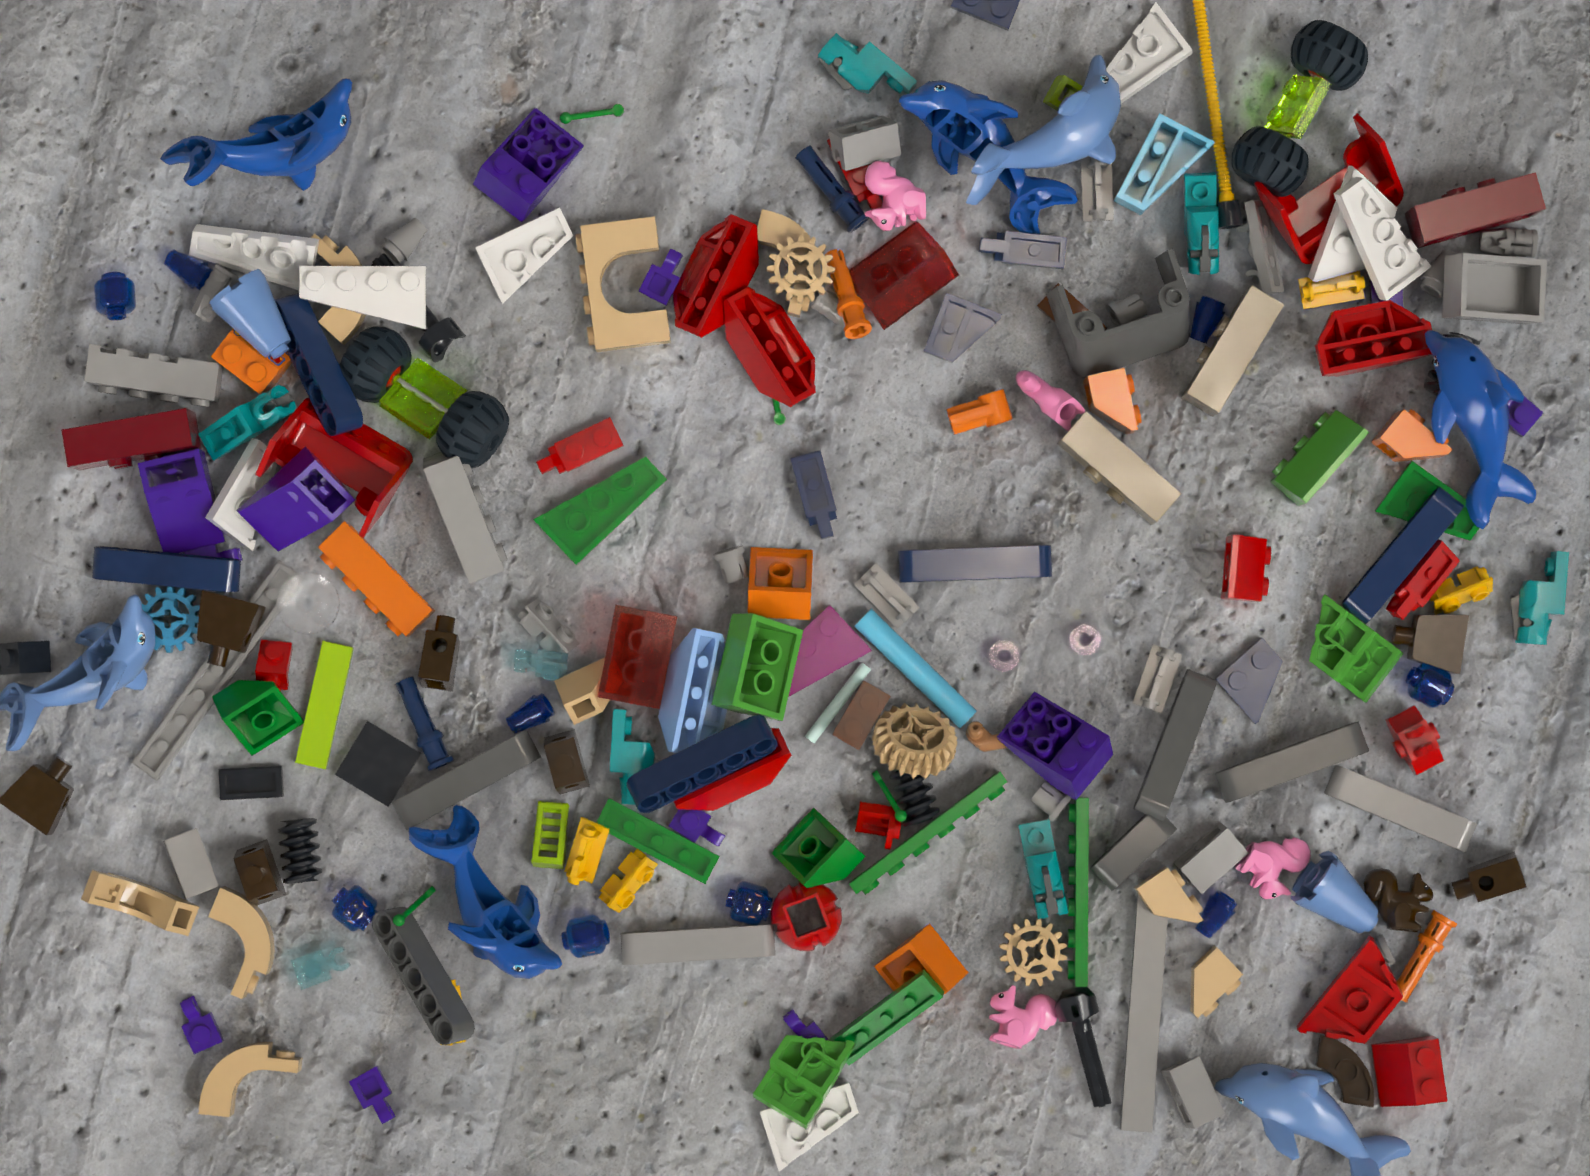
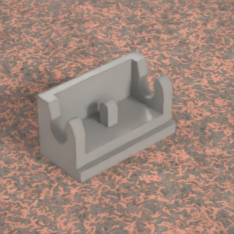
M884 115L828 130L834 162L840 161L841 167L845 171L901 155L897 122Z
M1219 822L1174 861L1173 864L1193 887L1203 894L1249 853L1232 832Z
M197 828L163 841L185 900L219 887Z
M1199 1056L1192 1059L1187 1058L1161 1070L1186 1128L1195 1129L1225 1114Z

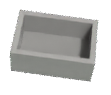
M1472 253L1446 255L1444 261L1442 318L1525 325L1544 322L1547 260Z

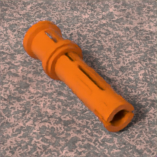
M837 249L830 250L825 256H833V260L827 263V266L835 267V272L831 273L830 277L838 297L837 312L843 318L845 324V337L848 339L862 338L872 330L871 323L866 320L863 312L865 308L864 301L855 292L843 251H837Z
M1435 910L1431 913L1433 917L1425 931L1419 933V944L1397 980L1403 992L1401 1000L1406 1003L1435 952L1439 953L1440 950H1443L1445 938L1451 928H1456L1457 926L1456 922Z

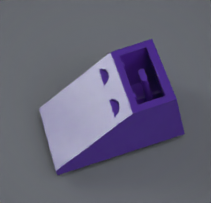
M535 107L482 164L473 185L520 222H523L546 196L584 145Z
M305 446L236 511L279 552L334 521L355 499L346 486Z
M195 449L137 463L144 494L163 552L181 553L226 542L223 531L205 518L216 500L205 451Z
M1035 691L997 736V739L1050 785L1075 800L1079 798L1114 755L1109 735Z

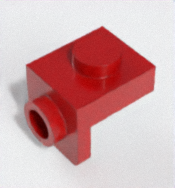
M261 639L255 669L256 681H272L280 690H288V673L293 651L292 642Z
M860 801L855 832L886 836L884 849L891 850L892 840H899L901 822L895 819V811L892 806Z

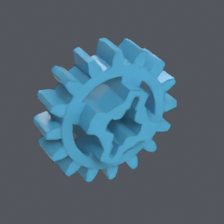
M156 587L155 597L146 593L144 596L148 603L147 605L142 604V609L148 613L154 624L160 628L163 637L162 639L155 633L154 650L159 651L165 645L166 653H172L175 645L179 651L185 650L184 642L194 645L196 642L192 635L194 633L197 634V624L199 621L197 612L200 611V605H193L197 598L196 595L192 594L185 597L186 588H180L175 593L174 587H167V592L165 593L161 587ZM164 599L162 607L156 613H151L154 606ZM177 599L186 605L190 614H184L178 607ZM171 610V615L183 618V620L172 622L169 628V623L157 620V618L168 616ZM184 625H189L187 631L176 639L178 631Z

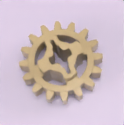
M799 235L798 242L794 243L789 236L787 237L786 247L779 243L776 245L779 252L778 255H769V259L775 262L774 265L767 266V271L775 275L769 279V284L778 283L779 286L776 288L775 293L778 295L785 291L787 293L786 301L788 302L793 296L797 297L798 304H802L803 297L808 296L809 300L814 302L815 292L821 295L826 293L822 287L823 284L832 285L833 281L827 277V274L834 273L835 267L827 266V263L833 260V256H824L823 252L826 249V245L823 244L817 248L815 246V237H812L809 243L804 242V236ZM806 249L810 252L806 255H796L793 250ZM782 259L788 265V273L784 278H781L779 272ZM819 260L822 265L820 279L813 273V266ZM793 261L799 265L804 263L808 265L806 267L808 277L801 273L797 276L794 275L795 266ZM795 284H806L810 288L796 290L791 287Z
M1024 918V926L1021 928L1016 923H1013L1012 926L1015 932L1013 934L1005 932L1003 935L1008 939V943L999 945L1001 949L1006 950V954L999 957L1000 961H1008L1009 963L1004 969L1005 972L1009 973L1014 970L1013 980L1017 982L1021 977H1024L1026 986H1030L1032 979H1036L1038 985L1042 986V978L1045 976L1053 981L1054 977L1051 972L1053 970L1062 972L1063 969L1058 965L1059 960H1067V956L1060 953V950L1066 948L1067 944L1064 942L1058 943L1062 933L1057 931L1052 934L1053 924L1049 922L1045 927H1042L1041 919L1038 918L1034 925L1030 924L1028 918ZM1038 931L1034 938L1025 940L1020 937L1023 933ZM1049 938L1054 947L1053 958L1046 951L1045 945ZM1039 943L1038 951L1041 953L1040 957L1033 956L1030 960L1027 959L1029 954L1026 952V947H1034ZM1013 946L1020 951L1021 959L1018 965L1013 960ZM1042 964L1047 967L1040 972H1028L1032 966Z

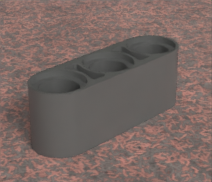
M1144 814L1094 862L1090 869L1113 891L1150 857L1177 828L1167 817H1165L1164 821Z

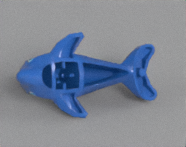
M347 78L341 79L319 101L298 114L266 117L250 125L248 131L250 133H257L255 135L228 141H217L203 136H191L171 146L162 154L160 159L168 165L189 163L188 171L183 179L190 186L199 185L211 176L220 165H224L259 176H290L293 182L304 191L311 186L315 178L316 165L331 155L347 136L351 125L348 99L352 90V82Z
M937 80L928 81L916 89L914 93L905 94L899 98L901 106L916 115L931 131L932 150L936 160L950 175L958 174L959 153L976 162L989 143L1003 147L1015 142L1002 119L1018 118V111L1002 102L989 100V97L986 95L974 94L957 84ZM1005 168L998 177L1011 192L1009 218L1012 226L1021 233L1040 234L1038 225L1040 209L1078 202L1076 191L1068 184L1048 178L1027 176L1024 169Z
M1429 330L1425 333V341L1434 357V367L1440 391L1432 406L1431 426L1436 442L1444 444L1453 424L1456 422L1469 442L1476 457L1480 473L1466 494V507L1473 523L1477 527L1484 529L1489 523L1490 513L1497 497H1513L1527 504L1533 503L1536 499V490L1533 483L1518 469L1503 462L1509 433L1508 401L1513 400L1522 403L1524 395L1515 381L1502 371L1496 369L1478 346L1464 338L1445 337L1439 332Z
M455 805L453 807V821L448 829L409 828V840L416 848L434 858L453 864L457 901L464 925L449 922L448 930L462 941L472 945L474 956L489 960L500 970L515 978L530 979L542 974L545 970H554L562 966L559 955L543 942L537 930L540 911L538 899L530 888L521 885L514 904L492 884L475 859L473 852L480 827L479 821L472 812L463 806Z

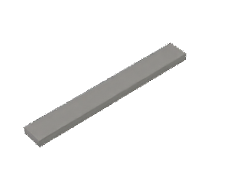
M280 560L275 563L248 601L266 608L247 651L241 653L230 650L226 667L207 663V657L131 763L156 781L160 779L213 706L212 696L226 688L305 579L303 576Z
M1138 879V884L1141 883L1143 879ZM1138 893L1120 1130L1152 1133L1168 917L1152 914Z

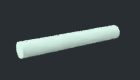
M862 662L806 733L805 737L815 744L871 671L868 666Z

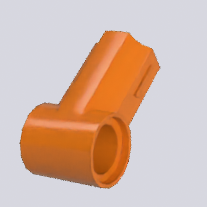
M1004 389L977 397V400L946 409L954 435L985 425L986 427H991L1013 419Z

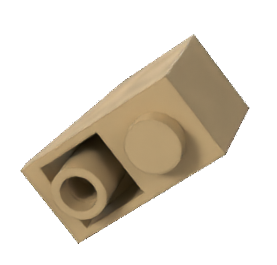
M609 655L554 680L563 705L575 725L603 712L623 678L612 655Z
M1164 866L1134 887L1147 908L1154 915L1199 923L1203 920L1199 914L1203 911V908L1194 895L1187 897L1181 888L1185 885V882L1176 869L1170 871L1168 867Z
M1214 945L1191 967L1190 1011L1197 1018L1202 1014L1205 1017L1211 1014L1219 1005L1216 1000L1224 993L1230 995L1241 984L1239 978L1243 974Z

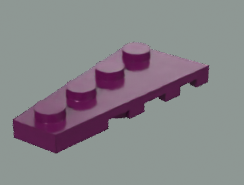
M830 605L803 629L789 696L872 651Z

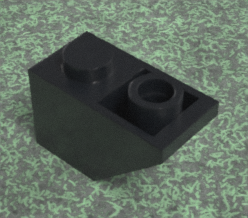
M50 641L0 644V675L51 672Z

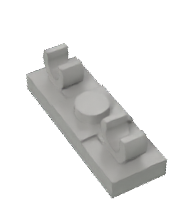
M1261 200L1244 202L1245 208H1240L1241 214L1246 216L1247 222L1244 226L1237 227V231L1250 232L1248 250L1257 266V269L1247 271L1246 277L1257 276L1259 283L1256 288L1266 294L1284 292L1270 218Z

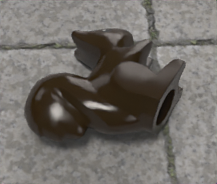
M1378 868L1370 871L1365 876L1363 882L1364 892L1371 901H1377L1379 915L1386 923L1387 929L1406 932L1421 931L1422 927L1419 923L1415 922V916L1417 913L1429 912V908L1420 904V902H1428L1433 899V891L1422 880L1421 874L1416 873L1413 875L1409 891L1398 890L1395 874L1389 869Z

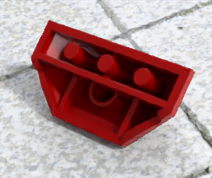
M730 214L725 218V221L715 225L699 238L680 277L681 280L673 293L676 316L675 326L702 338L725 324L723 301L747 288L759 265L756 224Z
M750 287L725 299L723 302L726 340L758 391L789 407L816 393V386L814 385L815 357L784 308L768 297L755 293V290Z
M1391 300L1333 311L1330 313L1315 344L1322 376L1339 377L1394 366L1430 356L1432 353L1426 344L1425 333L1432 330L1431 322L1424 318H1419L1411 311Z
M771 728L777 740V747L772 753L675 800L676 808L714 811L770 785L792 756L780 729Z

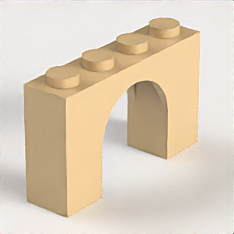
M655 216L580 225L581 234H575L577 252L584 253L585 265H579L581 283H587L589 295L583 296L585 315L591 314L592 326L587 327L589 346L595 345L597 352L671 343L666 309L640 313H624L609 305L602 293L604 272L614 260L630 254L660 251Z

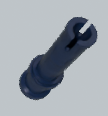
M811 145L807 146L796 155L795 159L799 161L831 202L829 205L830 210L833 213L837 212L847 225V232L852 233L868 221L869 217L865 216L863 210L853 199L855 196L853 192L845 191L812 149L813 147Z
M414 676L397 682L395 686L401 695L404 706L418 735L416 744L422 748L428 761V771L436 770L453 762V756L448 755L442 741L444 735L439 729L436 730L418 690Z

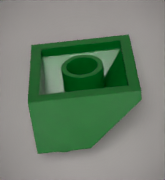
M237 680L212 696L222 720L251 756L304 723L300 714L272 681Z
M815 808L800 821L772 852L806 888L844 880L866 857Z

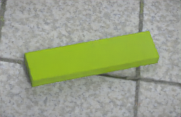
M322 641L295 763L327 769L354 647Z

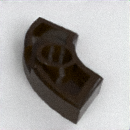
M1320 1035L1315 1066L1327 1070L1336 1078L1341 1089V1102L1374 1108L1373 1082L1362 1060L1351 1048L1342 1042Z

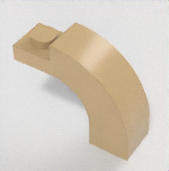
M761 210L757 226L758 244L776 248V245L779 243L786 247L787 237L790 236L795 243L798 242L799 235H803L804 242L809 243L810 236L795 221L779 213ZM806 249L793 250L796 255H806L810 252ZM820 260L813 266V273L818 279L821 277ZM793 261L796 276L801 273L808 277L806 272L808 265L806 263L799 265ZM795 284L793 289L805 290L810 287L806 284ZM793 296L790 300L788 315L800 318L801 311L808 312L810 304L808 296L803 297L802 304H798L797 297Z
M314 234L311 237L319 239L317 253L331 266H362L360 260L347 246L337 254L336 251L339 247L328 236L325 235L321 239ZM331 307L318 322L340 343L345 345L358 331L366 315Z
M95 870L91 871L81 900L89 904L117 910L150 922L163 930L189 936L199 906L166 891L109 872L107 874Z
M224 886L219 889L208 917L232 927L243 941L245 958L230 994L243 999L248 993L253 994L258 985L260 977L256 976V972L265 975L270 973L275 952L274 937L271 926L263 911L258 906L249 902L244 894Z
M273 1042L248 1044L233 1051L216 1064L208 1075L202 1088L198 1114L231 1117L235 1111L238 1086L248 1073L257 1070L298 1073L302 1070L303 1058L295 1057V1052L288 1050H276V1055H272Z

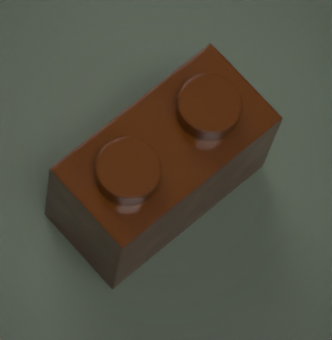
M863 680L832 735L860 750L891 696Z

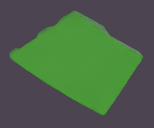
M1324 594L1321 600L1322 608L1319 623L1316 624L1315 629L1316 638L1311 649L1309 661L1367 703L1404 653Z
M786 1035L769 1060L770 1068L754 1091L753 1097L807 1129L836 1082L855 1047V1043L850 1040L840 1042L825 1040V1038L813 1037L807 1039L802 1036Z

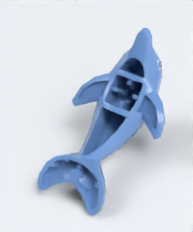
M1096 55L1092 58L1082 89L1062 101L1058 108V115L1020 141L1003 147L989 143L984 148L971 171L977 177L967 198V204L977 205L990 192L1005 168L1039 169L1057 167L1088 156L1106 164L1114 162L1116 150L1109 137V133L1120 112V91L1117 81L1106 71L1105 61L1101 55Z
M132 595L127 599L124 608L114 623L98 622L88 625L76 636L75 643L88 646V648L78 659L54 678L36 688L13 682L0 693V711L7 710L11 713L6 751H17L22 748L45 707L68 706L97 699L95 709H102L113 693L123 687L133 690H143L145 688L148 677L144 667L148 663L155 647V624L148 613L142 609V603L138 595Z
M1257 1063L1243 1066L1233 1077L1219 1080L1215 1084V1089L1221 1095L1237 1100L1260 1117L1265 1135L1277 1151L1292 1160L1299 1158L1294 1134L1318 1141L1348 1158L1351 1176H1381L1379 1169L1391 1160L1408 1156L1411 1152L1408 1143L1395 1136L1375 1135L1359 1138L1341 1106L1321 1087L1334 1081L1330 1073L1316 1069L1292 1070L1276 1064Z

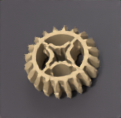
M904 703L900 708L892 706L891 710L884 711L875 724L872 745H874V754L879 756L881 764H888L889 771L899 770L900 777L907 773L911 775L912 779L917 775H921L926 780L930 774L937 776L941 770L946 771V768L955 757L957 737L955 736V727L950 726L949 718H941L940 711L933 713L930 711L929 706L923 709L919 708L917 703L913 707H909Z

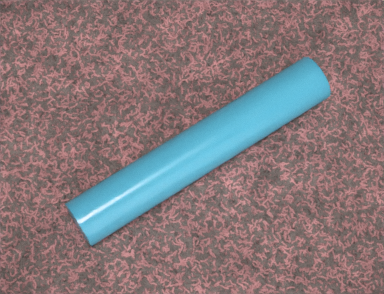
M870 609L854 626L959 729L977 712L874 610Z

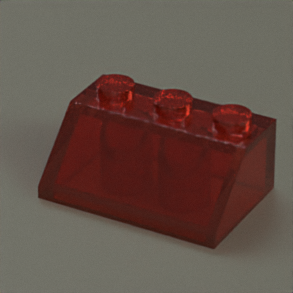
M915 221L849 270L857 296L864 301L865 308L883 330L897 322L901 317L959 276L945 250L918 221Z
M615 604L598 692L599 698L660 709L677 616Z

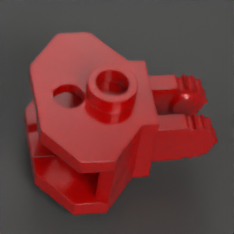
M1415 705L1408 707L1407 710L1393 717L1385 719L1394 739L1392 744L1401 759L1404 758L1414 775H1418L1444 761L1437 742L1440 739V735L1432 722L1427 723Z

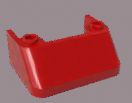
M1358 113L1353 116L1360 137L1351 142L1344 151L1343 160L1346 167L1296 200L1292 194L1286 197L1273 196L1262 183L1258 181L1254 183L1267 215L1293 253L1304 264H1312L1336 201L1333 193L1341 188L1348 166H1353L1396 207L1404 197V190L1385 141Z
M308 397L303 400L270 439L255 475L261 478L273 462L283 468L306 446L343 484L358 492L354 502L355 506L361 514L367 516L358 534L364 538L390 503L413 462V456L408 449L364 423L359 429L336 436L328 435Z

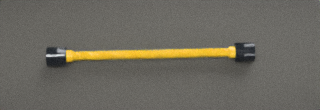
M1193 0L1194 15H1196L1195 19H1197L1195 23H1197L1196 30L1198 31L1197 38L1199 39L1200 58H1202L1201 62H1203L1201 65L1203 66L1202 70H1204L1202 73L1204 74L1206 101H1208L1207 105H1209L1207 108L1209 109L1208 113H1210L1211 136L1215 142L1213 145L1214 156H1216L1215 160H1217L1215 164H1217L1216 168H1218L1216 171L1218 172L1217 178L1220 188L1219 202L1217 204L1219 209V229H1232L1243 226L1239 200H1235L1234 193L1230 191L1231 183H1229L1230 176L1228 175L1229 168L1227 167L1226 148H1224L1225 144H1223L1225 140H1223L1224 136H1222L1224 133L1222 132L1223 128H1221L1223 126L1221 124L1222 120H1220L1221 113L1219 98L1217 97L1218 93H1216L1217 85H1215L1213 55L1211 54L1212 50H1210L1211 42H1209L1210 38H1208L1210 35L1208 34L1209 27L1207 26L1206 7H1204L1205 0Z

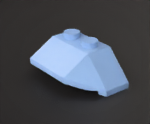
M692 628L670 655L658 715L668 752L678 753L722 731L724 728L727 709L711 705L725 647V640L721 633Z

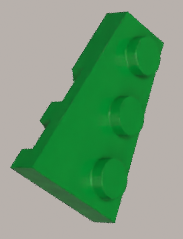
M1412 460L1375 509V512L1408 522L1432 492L1440 486L1464 505L1461 512L1444 533L1471 541L1479 530V527L1473 523L1469 516L1466 498Z

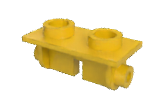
M1360 270L1319 282H1314L1309 277L1298 279L1303 310L1365 299L1363 291L1365 280L1364 276H1361Z
M1476 566L1457 574V579L1460 583L1457 587L1451 577L1445 579L1430 598V602L1434 601V614L1437 615L1442 612L1445 614L1452 613L1459 609L1461 604L1471 600L1474 602L1483 600L1490 592H1493V578H1489L1486 568H1478Z
M584 817L580 818L564 870L568 877L567 881L572 885H579L580 881L583 880L591 884L593 883L610 830Z
M636 849L634 852L630 851L618 867L625 874L624 878L620 879L613 873L600 889L602 893L598 898L606 903V906L620 913L631 905L635 898L634 894L638 889L650 881L658 864L646 857L647 855L639 849Z

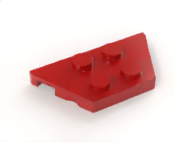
M1369 935L1297 1024V1031L1307 1034V1031L1322 1033L1328 1038H1346L1351 1042L1365 1044L1401 1001L1403 992L1373 937Z

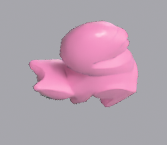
M879 160L869 165L865 174V185L873 194L883 196L882 208L866 211V217L871 218L883 231H890L893 226L897 228L900 225L906 226V215H908L911 221H916L917 218L920 220L926 218V193L921 188L915 187L905 177L896 176V169L890 166L889 162Z
M1022 370L1016 374V382L1020 389L1039 405L1045 415L1058 423L1066 431L1071 429V421L1075 416L1085 412L1083 406L1061 388L1050 386L1034 373Z
M1295 837L1284 839L1282 844L1273 841L1252 842L1246 847L1249 854L1236 864L1235 869L1242 873L1248 871L1253 873L1249 885L1253 888L1260 885L1259 895L1263 899L1290 895V890L1278 880L1279 874L1282 869L1292 873L1304 870L1310 861L1311 851L1305 841Z
M1012 985L1007 991L997 993L990 999L991 1007L1000 1013L989 1016L990 1020L999 1023L998 1032L993 1033L989 1041L1021 1049L1023 1045H1026L1035 1038L1040 1028L1048 1030L1050 1026L1055 1025L1058 1018L1055 1009L1056 1001L1048 995L1037 994L1029 999L1025 1009L1014 1006L1016 987Z

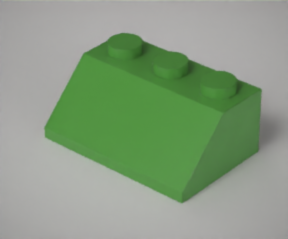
M1338 410L1331 412L1330 415L1325 411L1313 424L1316 428L1315 432L1309 438L1304 435L1294 445L1292 449L1296 453L1289 461L1283 458L1272 470L1275 477L1270 482L1297 506L1306 504L1369 433L1365 428Z
M753 613L732 614L711 705L741 714L762 715L767 719L783 721L803 630Z

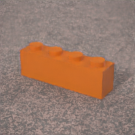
M344 521L318 546L323 552L319 557L332 570L337 566L345 574L342 581L354 592L359 589L367 597L363 602L375 614L381 611L389 619L385 624L398 637L402 633L409 637L435 610L364 538L358 535L359 533L349 522Z

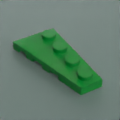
M644 457L533 520L575 565H578L663 485L667 479L647 457Z

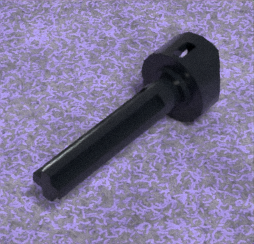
M385 253L379 258H375L371 265L395 266ZM426 305V330L422 329L425 333L420 338L419 345L429 358L436 363L444 359L445 352L454 339L464 338L466 335L451 317L438 321Z
M1074 987L1064 990L1055 1005L1059 1022H1072L1093 1106L1104 1107L1106 1104H1111L1112 1101L1089 1017L1099 1012L1096 996L1088 987Z

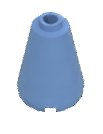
M256 269L238 279L239 282L232 287L229 285L214 296L209 304L217 315L265 358L272 356L273 359H276L289 350L287 344L291 339L267 279L260 269Z
M1330 851L1322 852L1319 854L1322 858L1321 861L1317 864L1311 861L1299 874L1292 887L1296 895L1291 896V900L1297 905L1356 933L1371 931L1379 920L1377 917V907L1339 858Z

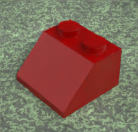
M1234 534L1226 537L1221 599L1262 602V596H1267L1269 578L1264 577L1265 565H1270L1272 551L1271 546H1267V539Z
M1431 1035L1371 1044L1380 1107L1419 1106L1448 1101L1438 1038Z

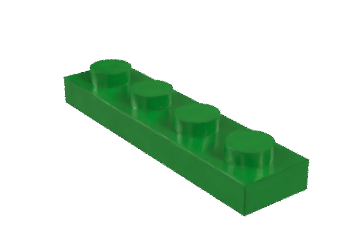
M611 798L606 802L596 822L609 828V834L704 884H706L720 857L714 852Z
M923 969L833 1035L829 1041L845 1042L850 1040L855 1043V1047L846 1062L850 1066L943 998L944 990Z

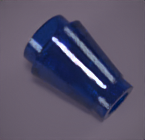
M175 249L169 252L164 262V265L191 289L196 288L200 290L209 278L211 271H213L212 268L208 267V262L178 252Z
M1202 295L1200 302L1196 301L1190 338L1207 344L1208 339L1225 314V311H1223L1225 303Z
M543 693L538 696L533 694L508 716L506 721L512 732L516 734L549 722L550 717L555 715L550 701Z
M1216 890L1214 895H1209L1201 914L1203 920L1197 924L1195 929L1204 936L1211 938L1236 913L1234 909L1238 903L1224 892Z

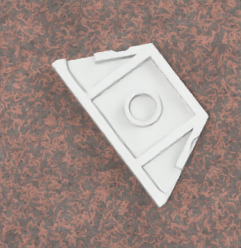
M1348 166L1341 187L1355 177L1364 178L1385 205V211L1390 217L1394 218L1398 208L1353 166ZM1335 201L1308 275L1314 282L1366 269L1337 201Z

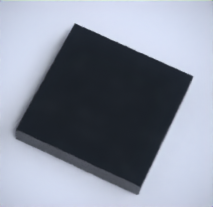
M367 721L335 775L389 807L422 753Z

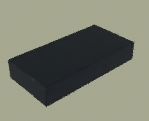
M282 766L218 769L220 800L284 797Z

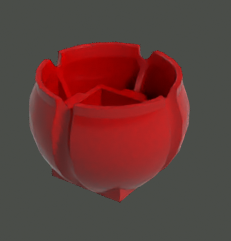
M798 881L796 886H791L790 884L785 886L774 899L771 908V922L778 928L775 932L777 937L785 945L798 951H814L817 945H822L823 947L828 945L837 935L842 923L841 907L835 904L838 899L836 894L824 884L806 888ZM816 897L826 925L797 936L787 908Z

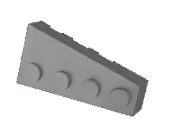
M89 344L84 381L98 386V392L117 395V389L129 391L130 397L148 399V393L160 395V401L178 403L179 398L191 399V405L209 407L210 402L219 403L224 367L219 363L180 357L171 359L169 356L154 353H144L142 355L139 352L121 348L106 350L101 345Z
M441 452L423 458V470L469 584L503 572V562L508 560L502 543H495L492 533L496 532V528L491 515L484 514L481 504L485 503L479 485H473L470 475L474 473L469 464H462L460 457L456 455L447 458Z

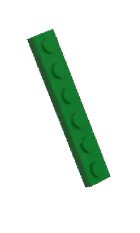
M1000 771L995 773L850 881L849 885L856 894L862 891L865 895L880 884L877 880L886 872L891 876L905 866L902 861L911 853L914 857L919 856L930 847L928 841L934 836L938 835L940 839L955 829V826L952 824L961 816L965 820L970 818L980 810L977 804L987 797L990 801L997 798L1005 791L1003 785L1008 781Z
M1079 797L1077 800L1074 799V804L1069 803L1068 821L1074 822V835H1068V854H1074V866H1068V885H1074L1073 898H1068V916H1073V929H1068L1067 944L1068 948H1073V960H1068L1067 978L1073 979L1075 987H1088L1089 798Z

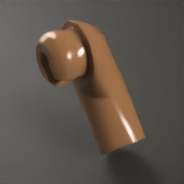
M973 721L968 724L966 729L968 741L980 751L986 752L1007 748L997 739L999 734L992 735L980 722Z

